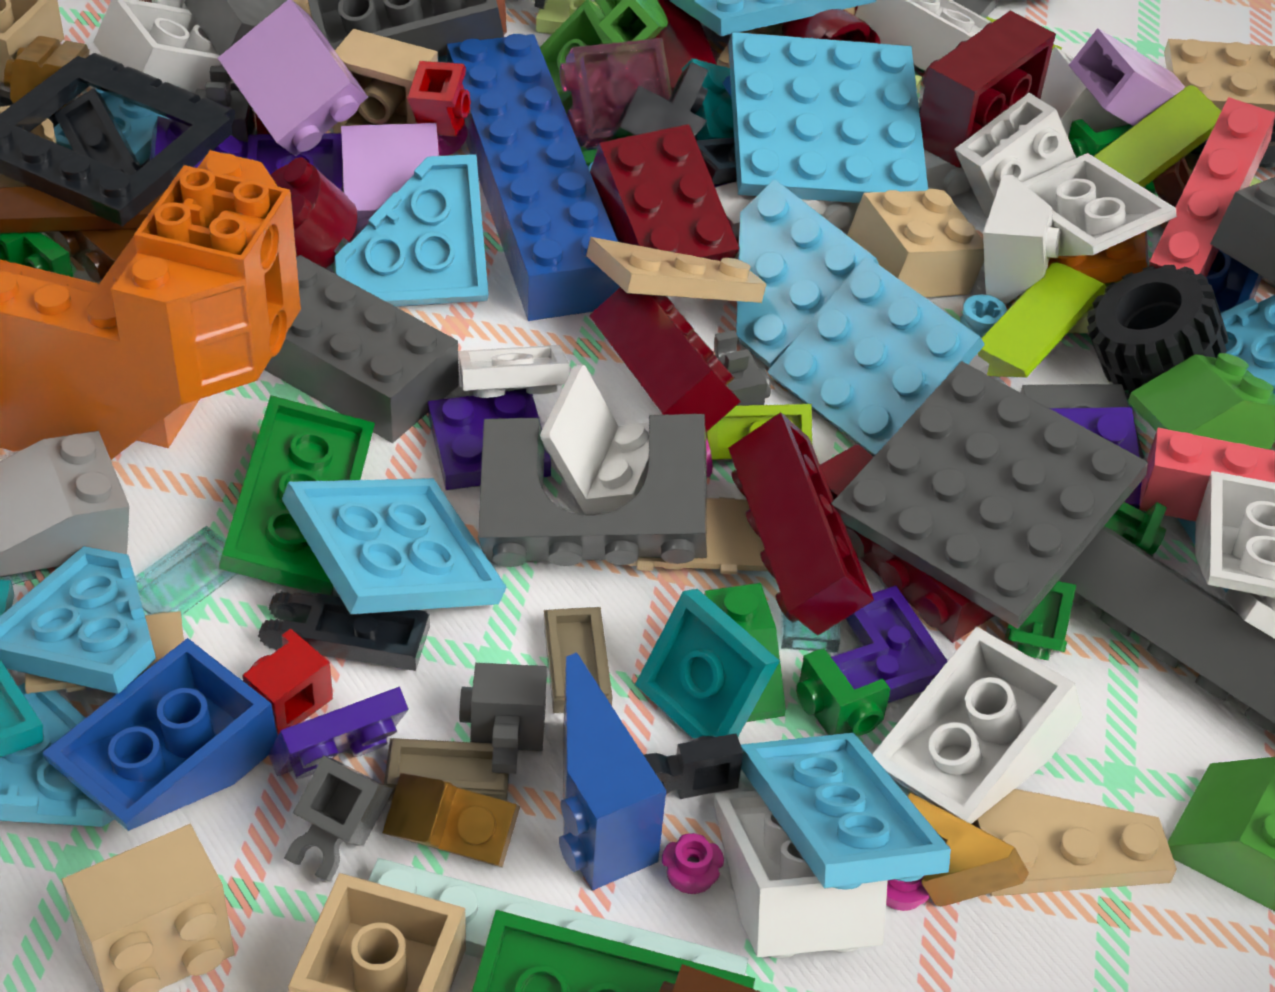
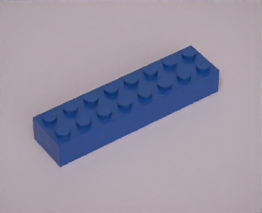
M511 34L502 38L467 39L463 42L447 44V63H460L466 67L462 84L464 89L469 91L471 98L470 111L467 118H465V125L468 129L466 143L470 154H476L478 178L527 320L533 321L593 312L617 291L620 286L586 256L590 237L618 241L535 35Z

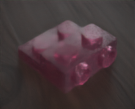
M663 38L573 47L566 56V63L560 65L561 87L564 92L571 91L574 109L568 110L567 117L575 136L579 137L581 147L599 146L601 142L611 141L610 137L625 104L638 86L666 100H669L672 93Z

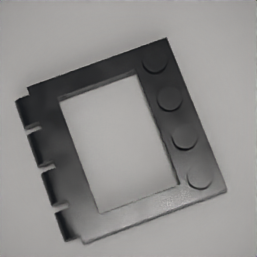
M92 53L87 58L77 56L0 114V174L123 227L169 187L184 165L194 167L210 150L213 151L233 134L232 123L235 120L236 113L233 108L208 98L201 99L198 94L169 82L162 84V80L132 67L125 68L122 63L100 54ZM89 86L190 127L133 175L30 132Z

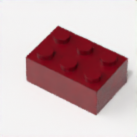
M1010 10L993 23H988L980 32L967 41L960 42L954 50L941 59L933 61L926 69L923 77L925 89L922 105L919 108L924 150L957 168H961L962 165L954 150L956 147L1028 93L1041 100L1056 33Z
M690 124L599 143L590 174L618 242L721 261L722 258L735 259L740 248Z

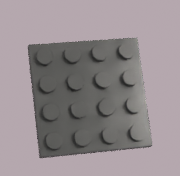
M961 361L831 505L835 507L843 523L1019 629L1147 474L1148 462Z

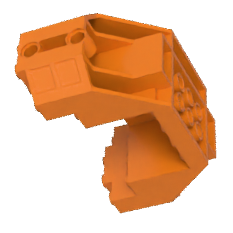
M210 150L198 168L186 165L182 167L100 283L0 260V448L19 452L42 439L99 431L111 460L136 440L169 448L200 399L258 381L270 359L280 352L286 334L301 310L290 189L278 187L262 162Z

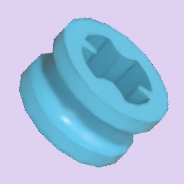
M973 295L964 302L960 323L982 338L1006 313L1007 308L1002 301L993 296Z

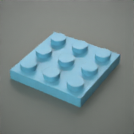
M865 256L767 372L773 380L803 403L812 404V410L874 457L961 361L969 364L985 344L975 332Z
M434 478L288 482L282 501L350 614L495 605L500 603L507 588Z

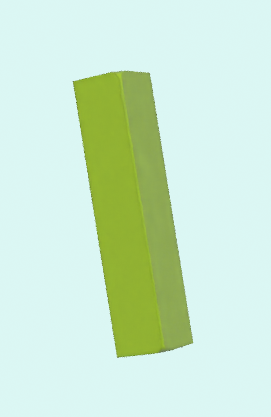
M1188 85L1093 157L1141 187H1144L1206 141L1217 122L1221 110L1197 87Z
M1059 262L1052 263L1046 269L1044 277L1028 288L981 338L985 345L978 352V356L989 363L987 375L1027 378L1093 306L1092 303L1097 296L1104 294L1105 284Z

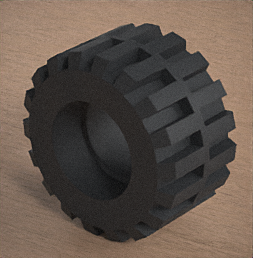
M1164 265L1157 269L1154 266L1143 268V271L1136 274L1132 272L1122 276L1123 280L1120 282H1112L1105 288L1106 294L1097 296L1092 303L1094 309L1088 312V333L1108 382L1122 384L1124 391L1128 390L1129 395L1132 391L1195 354L1217 358L1219 353H1226L1227 351L1225 344L1228 343V335L1212 286L1208 284L1207 278L1201 273L1195 275L1193 269L1185 266L1178 270L1175 265Z

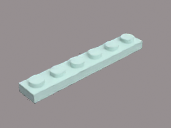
M381 858L377 859L368 880L464 907L466 920L465 954L481 959L495 911L500 910L745 975L747 970L748 957Z

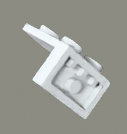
M585 365L574 366L541 431L540 437L544 449L551 455L566 482L568 490L574 495L584 514H605L615 511L630 502L645 483L649 467V422H635L625 426H618Z

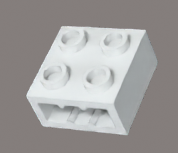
M1030 93L954 149L987 219L1002 175H1013L1020 182H1024L1076 158L1057 110Z

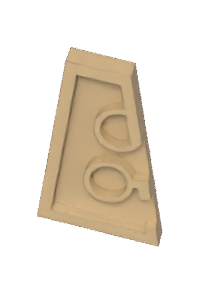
M590 237L586 256L626 293L762 303L766 283L750 271L749 264L741 260L722 258L721 261Z
M1014 789L972 823L975 827L1014 846L1029 872L1023 884L992 892L990 896L1171 883L1177 870L1160 819L1156 816Z

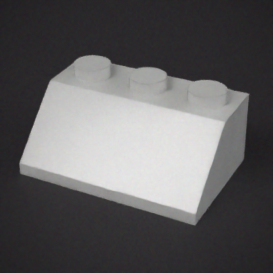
M876 0L874 3L858 6L855 13L856 17L865 21L878 34L881 44L912 46L914 69L921 68L924 71L933 61L947 55L960 42L967 41L991 22L953 0Z

